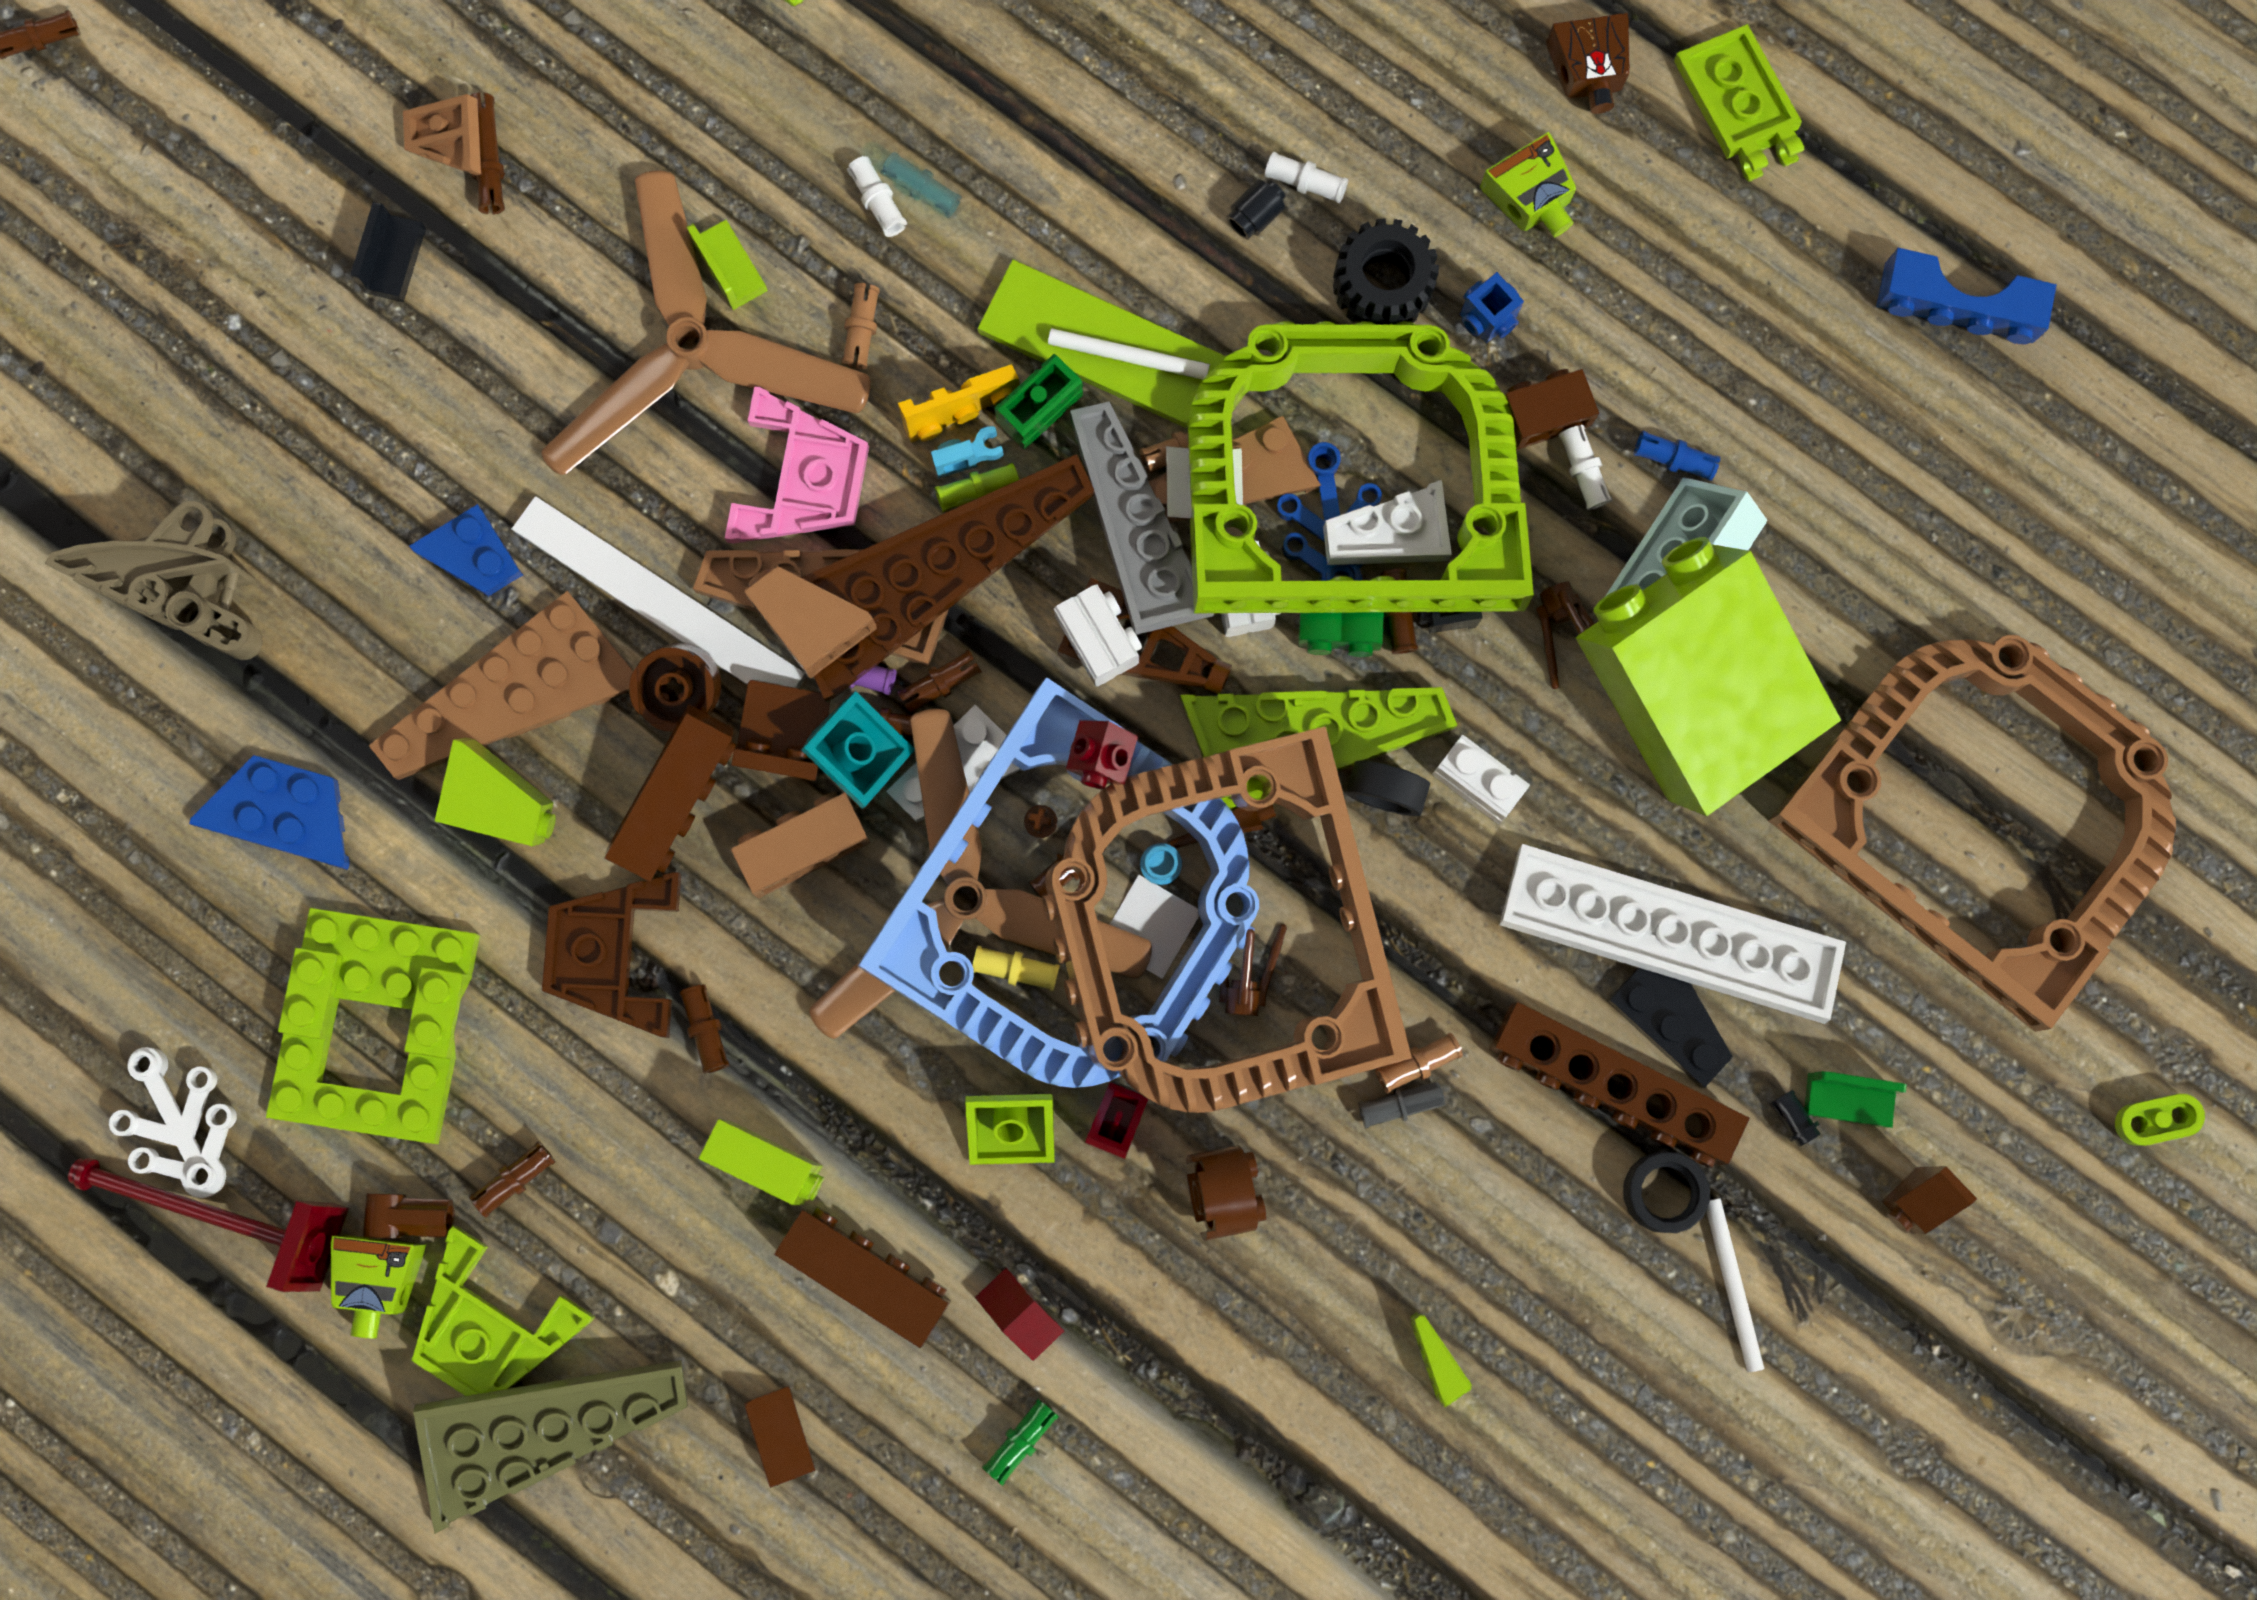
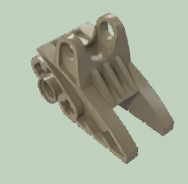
M187 501L179 504L148 537L134 541H106L76 545L51 552L44 563L73 578V581L162 625L171 629L181 630L204 645L210 646L235 659H251L261 650L263 640L260 631L238 615L229 612L236 587L252 585L256 580L229 560L236 543V534L233 528L225 521L213 518L211 511L199 502ZM190 511H201L203 515L201 524L192 531H186L182 523L184 516ZM217 527L223 528L226 534L224 542L218 547H208L212 529ZM221 590H223L219 606H217ZM233 632L241 635L238 641L230 640Z

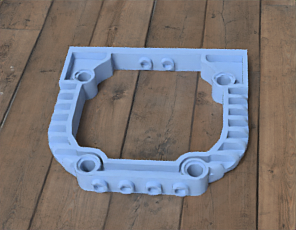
M1046 677L1029 700L857 967L1027 1075L1042 1082L1061 1087H1089L1109 1082L1122 1075L1119 1071L1105 1070L1094 1064L1088 1054L1087 1047L1073 1046L1050 1037L971 984L974 978V969L970 960L960 953L946 951L938 928L936 911L921 902L947 861L949 860L955 864L966 849L969 842L963 839L971 824L979 828L988 815L992 806L988 805L986 801L1011 763L1023 771L1049 765H1065L1066 767L1079 720L1110 721L1118 725ZM1137 741L1127 777L1173 764ZM1067 770L1068 774L1074 779L1081 780V776ZM1221 798L1163 812L1181 824L1199 842L1211 871V875L1204 884L1198 898V914L1203 927L1148 1015L1131 1016V1018H1134L1145 1028L1148 1037L1155 1045L1154 1057L1163 1062L1170 1055L1176 1057L1182 1050L1188 1039V1035L1184 1031L1192 1019L1198 1021L1205 1013L1211 1001L1206 997L1214 983L1220 985L1228 976L1233 966L1229 959L1237 947L1239 949L1244 948L1247 930L1253 929L1255 931V928L1250 925L1258 913L1259 899L1256 892L1250 886H1247L1250 867L1244 834L1234 814ZM1230 894L1238 895L1243 902L1242 912L1237 917L1230 915L1226 909V900ZM948 961L956 963L962 971L960 981L954 986L945 985L939 977L941 966ZM1114 1036L1109 1038L1103 1047L1104 1055L1109 1061L1118 1059L1123 1050L1121 1041Z

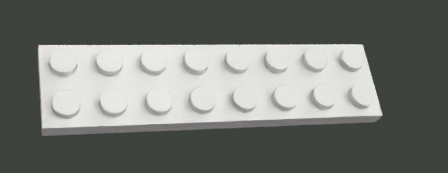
M1522 844L1518 850L1499 924L1510 929L1823 1024L1831 1020L1846 942L1525 844Z

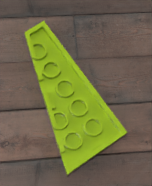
M1442 687L1396 688L1385 691H1365L1363 689L1349 690L1348 692L1297 691L1262 692L1261 694L1234 695V693L1218 694V696L1180 695L1181 703L1202 758L1326 726L1337 771L1354 766L1355 761H1367L1457 727L1456 720ZM1250 778L1247 782V792L1256 800L1262 797L1263 786L1257 779ZM1231 797L1221 798L1230 810L1237 808Z

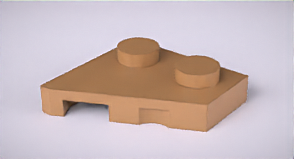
M465 94L403 111L404 149L406 151L476 176L481 175L478 102L476 98Z

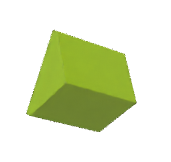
M1053 1094L965 1097L969 1165L1055 1163Z

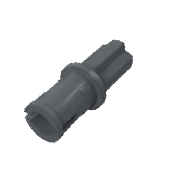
M1435 1082L1401 1092L1399 1088L1394 1089V1094L1365 1102H1358V1107L1366 1129L1370 1126L1399 1118L1403 1122L1407 1121V1116L1442 1107L1445 1105V1098L1441 1086Z

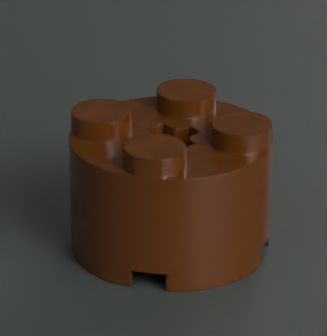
M672 643L662 646L646 655L633 671L629 683L631 703L637 713L649 722L650 725L662 731L673 732L688 704L708 715L713 711L721 694L719 670L710 654L698 647L685 643ZM674 678H677L678 684L684 685V691L679 693L678 696H676L674 689H668L667 686Z
M1236 1145L1187 1155L1186 1164L1194 1163L1195 1173L1187 1174L1195 1221H1204L1207 1231L1199 1232L1202 1239L1207 1241L1256 1231L1258 1222L1266 1220V1209L1262 1195H1255L1252 1178L1258 1177V1168L1254 1153L1252 1151L1244 1153L1241 1146Z

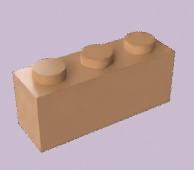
M836 792L828 793L814 801V808L802 814L798 810L789 812L776 820V827L763 833L761 829H756L738 839L739 845L731 848V851L754 896L759 899L871 843L846 793L839 796Z

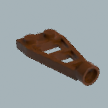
M1090 577L1085 590L1098 584L1103 594L1110 591L1121 610V614L1116 616L1117 619H1130L1122 591ZM1170 626L1146 632L1148 641L1143 652L1138 654L1139 663L1124 673L1119 674L1200 687L1218 695L1223 691L1232 665L1216 659L1182 632ZM1064 635L1057 651L1058 655L1083 665L1068 638ZM1159 640H1167L1185 652L1186 657L1180 668L1170 669L1151 662V656ZM1210 666L1212 669L1208 679L1204 678L1202 672L1205 667Z

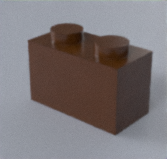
M1561 369L1549 374L1545 378L1546 381L1531 385L1530 381H1524L1513 385L1507 390L1508 393L1505 396L1509 402L1508 407L1514 421L1516 450L1559 437L1561 432L1577 425L1583 424L1585 428L1592 426L1599 415V411L1583 369L1571 373L1568 369Z

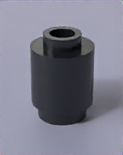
M1258 179L1230 206L1231 212L1226 216V219L1241 237L1249 240L1253 235L1258 236L1285 210L1286 207L1283 199L1286 196L1274 181L1268 180L1265 182Z

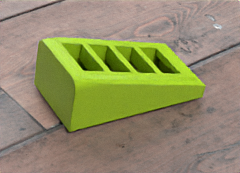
M1416 1312L1410 1316L1411 1326L1435 1396L1443 1407H1447L1470 1391L1472 1384L1425 1315Z

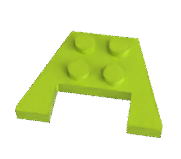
M452 1226L448 1231L446 1238L448 1243L442 1263H439L435 1277L437 1280L430 1305H427L412 1361L464 1396L510 1389L588 1326L595 1316L567 1297L559 1296L536 1333L464 1287L465 1281L488 1246L458 1226Z

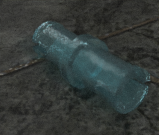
M893 152L884 163L881 174L910 192L909 196L915 201L923 200L947 218L954 214L962 196L935 180L932 172L927 169L920 170L896 152Z

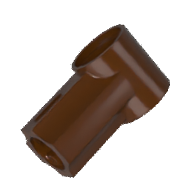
M366 1193L363 1237L403 1238V1235L447 1237L448 1231L454 1225L455 1210L453 1208V1199L406 1198L405 1194Z

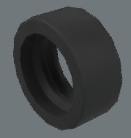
M1359 760L1354 763L1346 795L1363 804L1384 811L1407 816H1420L1424 808L1430 782L1415 773L1374 761Z
M1655 1152L1641 1157L1630 1167L1623 1183V1199L1628 1213L1639 1225L1653 1232L1677 1234L1691 1229L1704 1217L1710 1203V1186L1705 1172L1693 1159L1678 1152ZM1660 1167H1672L1680 1171L1687 1178L1691 1188V1199L1687 1208L1680 1215L1672 1218H1661L1651 1213L1645 1206L1641 1196L1645 1177L1651 1171Z

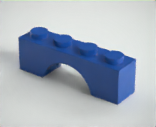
M1898 247L1885 262L1876 307L1887 309L1889 313L1895 316L1907 317L1913 315L1926 318L1931 324L1938 326L1956 325L1967 328L1970 333L1976 335L1994 334L2007 337V340L2014 344H2033L2049 328L2057 284L2017 275L2001 292L1986 297L1971 296L1957 290L1947 281L1941 271L1938 256Z

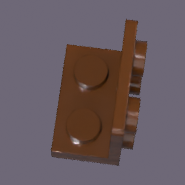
M750 680L747 686L738 741L733 752L731 765L816 781L818 766L801 749L811 732L828 717L831 700L825 702L821 692Z

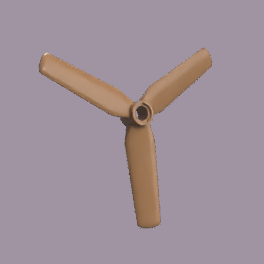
M661 170L639 174L635 178V185L655 305L669 326L666 335L667 343L635 362L542 449L541 454L546 465L558 474H567L670 391L686 369L697 370L705 367L726 382L754 388V386L761 387L770 393L855 414L860 413L865 407L870 394L871 381L867 374L742 331L706 330L704 322L707 297L692 240L686 228L688 225L675 176L670 172ZM689 338L700 339L698 344L692 349L681 348L683 342Z
M937 708L915 713L910 720L930 853L969 794L951 714L947 710ZM971 824L963 837L964 840L969 842L966 849L955 864L948 860L940 872L948 886L944 898L927 904V906L936 911L938 928L946 950L963 921L977 919L1003 940L1056 955L1053 938L1059 936L1055 921H1048L1042 898L1020 889H985L978 881L982 844L978 828ZM968 887L977 893L978 903L973 909L963 911L955 906L953 898L956 891L960 888ZM1097 920L1110 971L1132 978H1139L1143 975L1152 955L1151 942L1148 939ZM859 962L809 1009L810 1017L815 1026L829 1038L835 1039L895 992L889 986L857 967Z

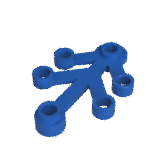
M1321 442L1311 448L1307 460L1309 468L1315 473L1321 484L1319 486L1324 520L1304 507L1300 499L1291 493L1284 494L1279 498L1276 512L1281 519L1296 521L1325 543L1323 532L1325 521L1340 516L1334 474L1338 470L1341 455L1333 444ZM1324 457L1329 460L1330 466L1326 469H1321L1316 465V459ZM1373 483L1362 485L1358 490L1355 502L1346 513L1368 505L1373 507L1379 505L1382 498L1381 489ZM1372 491L1376 495V500L1371 503L1366 502L1362 498V493ZM1286 501H1290L1295 504L1296 511L1287 513L1282 509L1281 505ZM1290 533L1285 537L1282 545L1284 555L1291 560L1300 559L1322 575L1321 581H1329L1338 574L1351 577L1354 581H1362L1360 568L1363 564L1327 565L1326 557L1308 546L1307 539L1302 534ZM1292 540L1299 541L1302 545V550L1299 552L1290 551L1287 546L1288 542Z

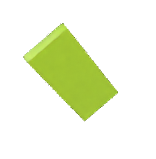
M1013 259L978 327V334L1042 363L1053 354H1056L1082 381L1187 429L1190 406L1199 385L1203 381L1202 379L1049 345L1048 339L1051 328L1210 364L1208 373L1223 362L1226 357Z

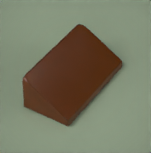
M790 1386L744 1402L770 1488L816 1470Z

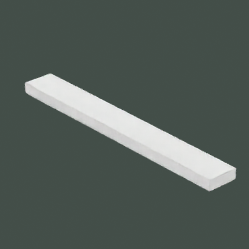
M534 497L512 527V530L517 535L681 643L693 645L709 653L716 666L748 686L750 680H758L799 688L807 677L803 671L538 497Z

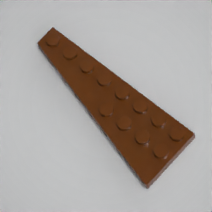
M1078 455L1071 456L801 577L869 612L877 627L875 631L814 676L825 702L837 697L1094 496V488Z

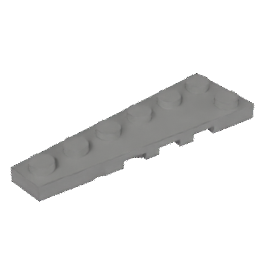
M1110 402L1070 410V421L1086 474L1094 488V501L1135 634L1214 616V613H1194L1192 566L1182 548L1183 544L1177 532L1173 531L1165 515V509L1159 497L1156 498L1147 480L1148 476L1140 460L1134 455L1133 447Z

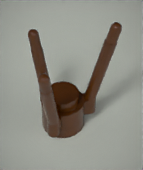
M1570 582L1553 585L1541 592L1539 596L1543 605L1536 608L1541 620L1548 673L1553 689L1559 687L1550 619L1554 618L1556 624L1571 620L1579 635L1595 624L1583 607L1579 595L1574 593Z
M1281 924L1278 928L1258 990L1257 982L1250 981L1255 932L1253 929L1247 930L1241 980H1232L1230 988L1227 976L1220 984L1219 1002L1226 1003L1225 1013L1258 1016L1259 1006L1265 1007L1267 990L1287 930L1285 924Z

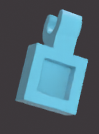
M995 426L982 428L972 443L970 440L961 442L959 439H953L941 443L937 447L938 450L931 451L938 479L975 468L978 462L1000 459L1004 455L1002 446L989 449L984 445L987 439L997 436Z

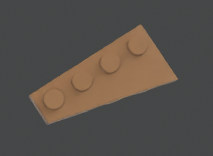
M1284 416L1232 440L1233 449H1242L1244 506L1248 503L1269 499V501L1276 500L1288 493L1293 494L1302 491L1308 493L1319 490L1321 484L1315 473L1309 468L1308 460ZM1167 473L1148 482L1156 498L1159 497L1167 517ZM1167 517L1169 523L1191 519Z

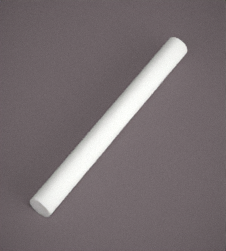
M1053 328L1050 330L1048 339L1049 345L1202 380L1208 374L1210 364Z
M1721 1198L1712 1199L1706 1213L1747 1372L1760 1371L1764 1369Z

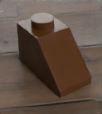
M1947 1166L1916 1167L1881 1202L1890 1210L1887 1214L1888 1218L1904 1233L1910 1231L1914 1234H1927L1972 1205L1977 1198Z

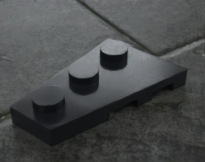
M1638 967L1607 1001L1700 1088H1705L1733 1057L1691 983Z

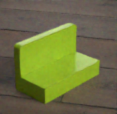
M727 220L702 233H699L694 223L686 227L695 248L732 310L768 291L764 281Z

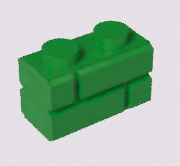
M1053 354L1042 364L1041 370L1036 369L995 407L996 422L1025 450L1083 396V381L1056 354Z

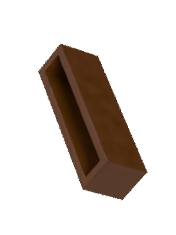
M689 704L687 705L609 843L604 859L649 882L657 870L662 873L665 872L675 854V851L670 849V846L677 835L685 837L695 819V815L690 813L697 799L705 802L716 782L710 776L718 763L723 766L727 764L736 747V743L731 741L734 728Z
M816 1207L814 1212L803 1209L774 1255L918 1348H922L951 1302L944 1297L947 1289L927 1276L920 1282L907 1273L911 1266L891 1253L888 1254L886 1259L871 1250L875 1243L859 1232L852 1230L850 1235L842 1232L835 1227L839 1220L819 1207Z

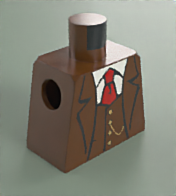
M1628 13L1553 23L1546 45L1565 95L1571 99L1588 96L1590 110L1593 114H1601L1613 109L1612 93L1622 90L1630 70Z

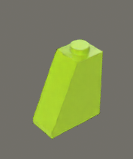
M467 737L453 739L435 822L528 846H536L544 843L545 838H550L554 830L556 816L551 814L553 801L478 741Z

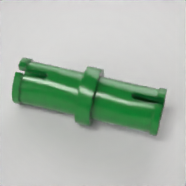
M1040 1399L1035 1401L1036 1403L1014 1430L1011 1427L1005 1433L1007 1439L989 1461L982 1466V1469L1002 1486L1028 1454L1031 1457L1036 1451L1034 1445L1051 1424L1059 1418Z

